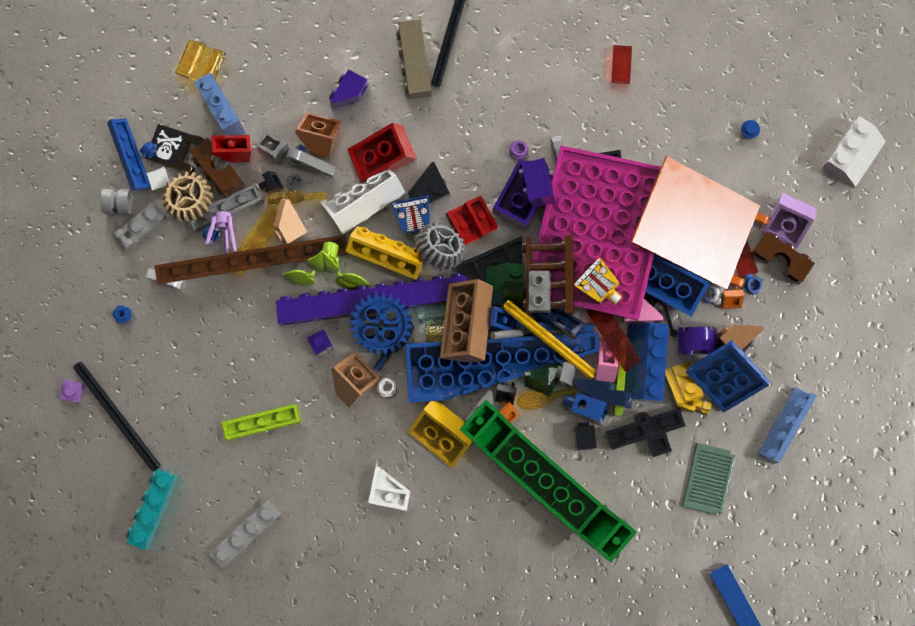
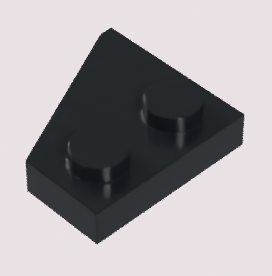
M434 161L431 162L409 190V198L429 195L430 205L450 195Z

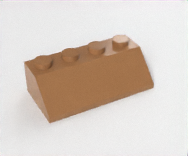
M479 279L449 284L440 354L441 359L463 362L485 361L493 292L492 285Z

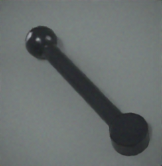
M660 300L659 304L663 307L671 329L670 335L676 337L678 331L674 329L666 303Z

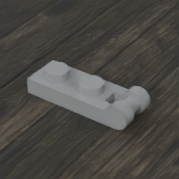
M152 202L124 227L117 230L113 234V238L116 241L119 240L121 247L126 251L162 222L166 216ZM130 233L132 237L127 239L125 235Z

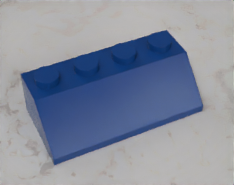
M654 254L645 292L692 317L710 282Z
M648 322L628 323L626 339L628 340L624 391L633 394L632 401L663 402L669 324Z

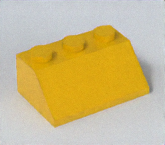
M431 401L407 432L452 469L473 443L459 430L465 422L439 401Z

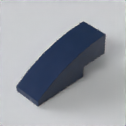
M573 378V383L591 397L616 407L631 409L633 394L627 391L616 390V384L608 381Z

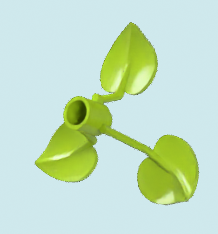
M325 242L323 250L307 260L306 265L312 269L311 273L307 274L303 270H292L282 275L289 282L299 286L313 285L315 279L312 277L316 271L330 274L336 273L338 278L335 279V282L339 286L350 290H356V287L359 286L368 287L370 285L363 277L357 274L340 273L339 258L337 257L339 246L334 242Z

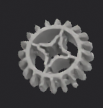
M433 222L424 226L419 231L415 240V248L418 249L417 254L422 255L421 260H426L427 264L433 265V269L438 267L440 271L442 269L448 271L457 267L465 256L466 245L463 244L464 239L459 238V233H455L454 229L448 228V225L443 226L441 222L439 224Z

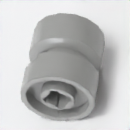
M102 189L100 195L102 213L114 214L115 211L119 214L131 213L133 200L130 189H119L117 192L114 189Z

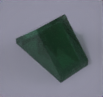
M561 363L524 372V386L550 396L559 381L556 374L558 366H562Z

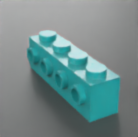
M157 469L156 472L152 473L149 480L151 483L150 488L142 496V501L144 502L141 509L138 508L134 515L136 521L134 526L130 527L127 532L126 538L128 540L126 543L142 550H150L180 478L179 476L161 469Z

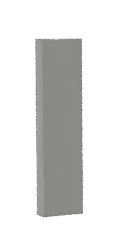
M252 184L233 193L228 198L224 197L213 202L211 206H207L208 212H202L203 217L198 215L196 216V221L190 218L189 222L194 233L211 225V217H215L216 212L225 211L233 216L264 201L256 184Z

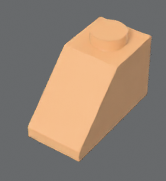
M282 198L279 202L273 225L276 230L274 234L280 242L288 244L307 231L289 199Z

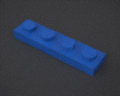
M110 119L107 125L131 191L148 190L151 185L127 119Z

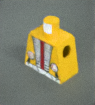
M600 258L574 284L578 290L600 304L607 298L615 306L622 299V296L615 291L619 286L618 280Z

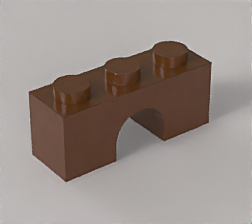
M208 137L190 150V153L193 155L191 160L197 168L201 166L204 169L202 174L208 181H214L215 185L213 187L219 195L223 193L228 198L245 185L230 164L222 170L215 169L216 163L222 158L212 154V143Z
M765 232L750 253L765 264L773 256L783 257L787 267L782 275L797 285L804 281L815 264L811 261V257L804 253L800 254L793 245L783 243L772 232Z

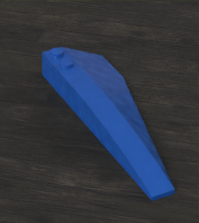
M598 332L580 333L575 340L565 334H552L579 357L599 352ZM536 335L494 340L487 338L485 361L478 362L441 359L442 340L404 343L409 402L449 400L567 361Z

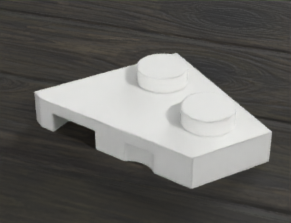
M376 466L368 503L407 511L411 491L380 467Z

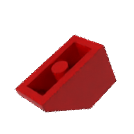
M211 135L213 155L230 163L250 162V135Z

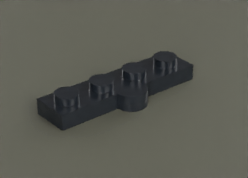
M680 408L653 417H650L646 412H640L636 414L634 423L606 431L605 433L611 450L685 427L686 425Z

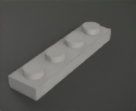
M269 500L266 501L209 554L221 568H224L282 514Z

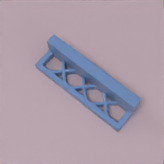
M795 387L757 454L774 464L779 463L817 395L814 393L807 394Z

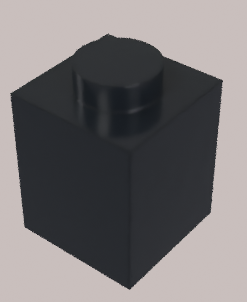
M589 422L577 423L578 426L573 428L576 451L596 449L594 425H589Z

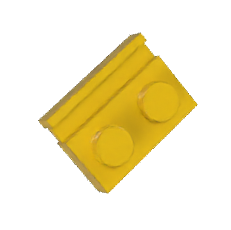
M690 361L672 366L665 371V379L676 406L701 399L704 396L702 389L686 373L687 368L691 366Z

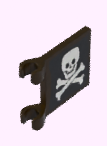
M158 124L151 140L153 144H157V153L149 159L147 157L145 159L185 173L189 172L191 175L195 168L190 164L183 163L190 143L198 145L203 141V138Z

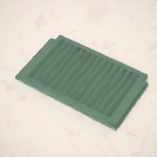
M696 443L682 507L712 515H717V512L723 513L735 461V455H730L731 451Z

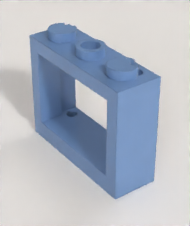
M211 72L194 82L224 134L243 135L246 133Z

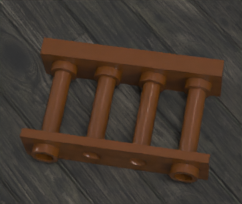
M565 235V241H561V243H531L530 236H526V242L522 243L523 253H526V299H523V311H526L528 316H532V313L529 311V271L562 270V272H565V279H562V281H551V289H562V291H565V299H562V301H550V309L562 308V310H565L566 315H575L573 235ZM561 250L565 252V260L561 262L532 263V251Z

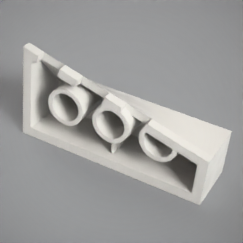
M389 168L368 178L367 183L356 184L352 186L351 191L345 194L340 192L334 195L335 199L329 202L325 199L320 203L339 231L345 234L361 222L369 219L376 212L383 210L391 202L399 199L406 192L397 176Z

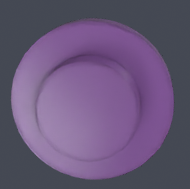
M521 140L514 141L509 149L511 156L515 159L526 157L528 154L527 144Z

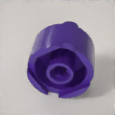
M678 327V350H681V354H695V350H701V354H711L718 349L717 327H712V331L710 327H685V331H683V327Z

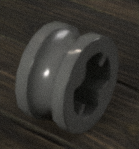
M292 174L287 178L286 185L291 192L298 193L303 189L304 182L301 176ZM294 179H296L297 182L300 181V183L297 184L298 187L294 188L293 185L290 186V184L293 183Z

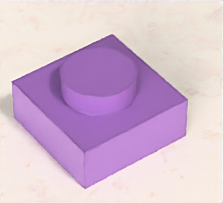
M63 380L59 399L80 403L84 384Z

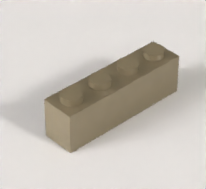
M421 19L398 22L399 29H396L397 40H401L402 45L398 47L399 57L404 59L401 70L402 76H406L407 82H404L405 94L409 93V99L430 97L432 93Z

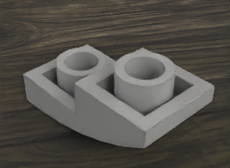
M568 362L558 366L556 377L559 378L558 383L572 388L576 367Z

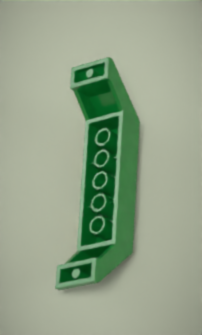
M486 399L459 429L502 471L577 537L610 563L637 533L623 519L600 503L519 432Z

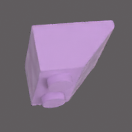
M782 193L771 212L768 225H765L762 233L772 232L779 237L780 241L789 243L797 249L813 223L817 209Z

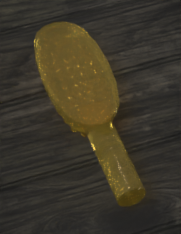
M283 190L281 193L280 191L278 193L275 191V194L273 192L272 195L269 193L268 203L279 205L282 198L289 199L291 204L300 203L304 200L327 199V192L303 194L299 190L297 192L296 190L294 192L293 190L291 192L290 190L288 192L285 190L284 193Z
M575 387L554 392L548 389H537L520 395L517 399V404L523 410L539 409L551 404L553 399L565 397L566 394L570 396L575 395L577 392Z

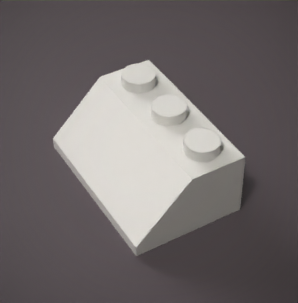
M858 116L852 122L823 167L855 188L886 141L873 124Z

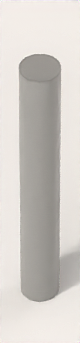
M514 329L491 332L490 338L494 340L535 334L529 329Z

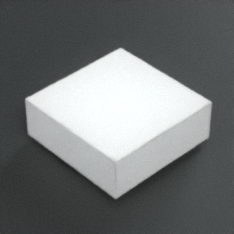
M165 167L146 173L153 192L167 188L166 182H170Z

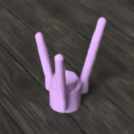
M225 211L216 212L215 217H211V225L205 244H209L214 227L217 225V229L224 230L225 254L229 253L228 229L233 252H236L231 213Z

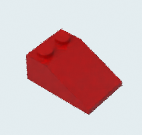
M396 123L387 125L347 149L361 183L366 182L368 178L390 168L391 171H394L417 159L403 125Z

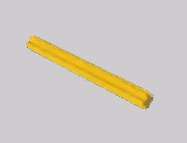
M508 300L502 308L584 375L590 379L596 375L597 371L515 304Z

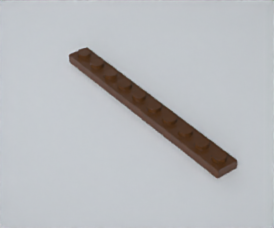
M346 234L154 265L157 284L306 261L320 253L325 242L338 244L337 255L349 254L345 252L347 248Z

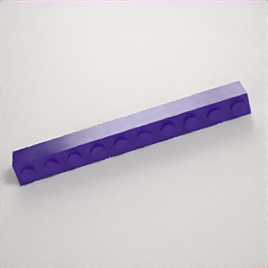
M462 273L452 274L450 278L435 276L432 277V280L424 281V278H419L417 280L414 279L412 283L397 281L394 282V285L386 286V283L376 284L375 288L359 286L356 287V290L349 291L348 288L338 289L337 293L321 291L318 292V295L311 296L309 293L300 294L299 298L283 296L280 297V300L275 301L278 324L284 326L352 317L351 312L358 311L355 308V304L361 306L360 299L362 298L367 301L368 294L371 298H374L375 292H377L378 297H381L383 292H385V297L387 298L390 294H393L392 300L399 297L398 304L400 305L404 302L406 304L403 310L447 304L449 284L467 281V276H462ZM375 309L367 311V314L378 313Z

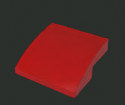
M482 196L469 200L462 206L445 214L454 232L460 234L459 238L464 239L463 244L466 246L498 229Z

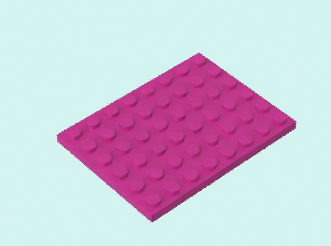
M560 145L552 179L556 203L546 205L537 243H561V241H565V235H573L574 284L600 258L618 280L619 286L615 291L622 296V299L615 306L607 298L600 304L574 286V306L639 321L654 253L632 243L631 240L661 166ZM561 250L535 251L533 262H561L565 260V252ZM532 270L549 271L551 281H562V279H565V272H562V270ZM551 289L550 301H562V299H565V291H562V289Z

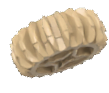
M186 172L184 176L178 173V178L172 177L171 183L166 182L168 188H162L164 194L161 195V199L163 200L162 205L165 211L173 219L177 218L180 222L184 219L189 223L190 218L196 221V216L203 217L202 212H208L207 206L212 205L211 199H213V194L211 193L212 188L209 186V182L203 176H198L194 172L191 175L189 172ZM201 190L200 197L197 200L198 191ZM178 194V198L176 199L177 202L174 205L175 197Z

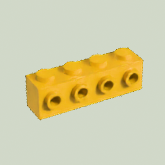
M356 226L350 235L345 251L417 280L425 263V260H421L422 255L417 254L418 249L406 246L400 241L391 240L385 235L376 234L365 227Z

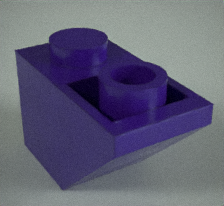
M348 69L346 74L343 73L341 75L337 90L334 89L330 94L331 107L338 108L360 101L369 86L368 79Z

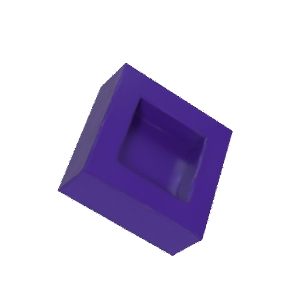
M324 329L307 337L315 355L333 347Z

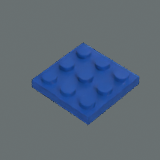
M733 340L686 370L690 378L723 413L770 385V380Z

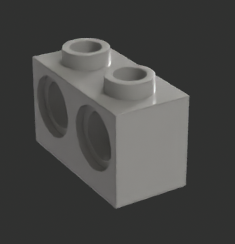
M529 271V311L531 313H550L551 274L549 271Z

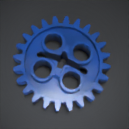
M375 292L374 298H371L368 294L367 301L362 298L360 299L361 306L355 304V308L358 311L351 312V315L355 318L350 319L349 322L355 325L351 326L350 330L356 331L352 334V338L358 337L356 344L363 343V350L368 346L369 353H372L374 349H376L377 355H379L380 350H383L385 355H387V349L395 352L394 346L402 348L400 341L407 342L404 335H411L407 329L412 328V324L407 322L411 321L412 317L406 316L410 310H403L406 304L404 302L399 305V297L392 300L393 294H390L388 298L385 297V292L382 293L381 297H378L377 292ZM375 309L378 314L375 317H369L367 311ZM393 310L397 313V316L394 319H389L386 313ZM380 319L385 323L382 327H379L377 324ZM367 320L374 323L365 324L364 321ZM397 323L398 326H392L388 324ZM373 328L376 333L373 336H367L365 330ZM386 330H393L395 335L392 338H387L384 333Z

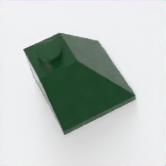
M503 263L486 268L485 282L493 286L491 306L503 307L509 300L518 308H522L526 264Z

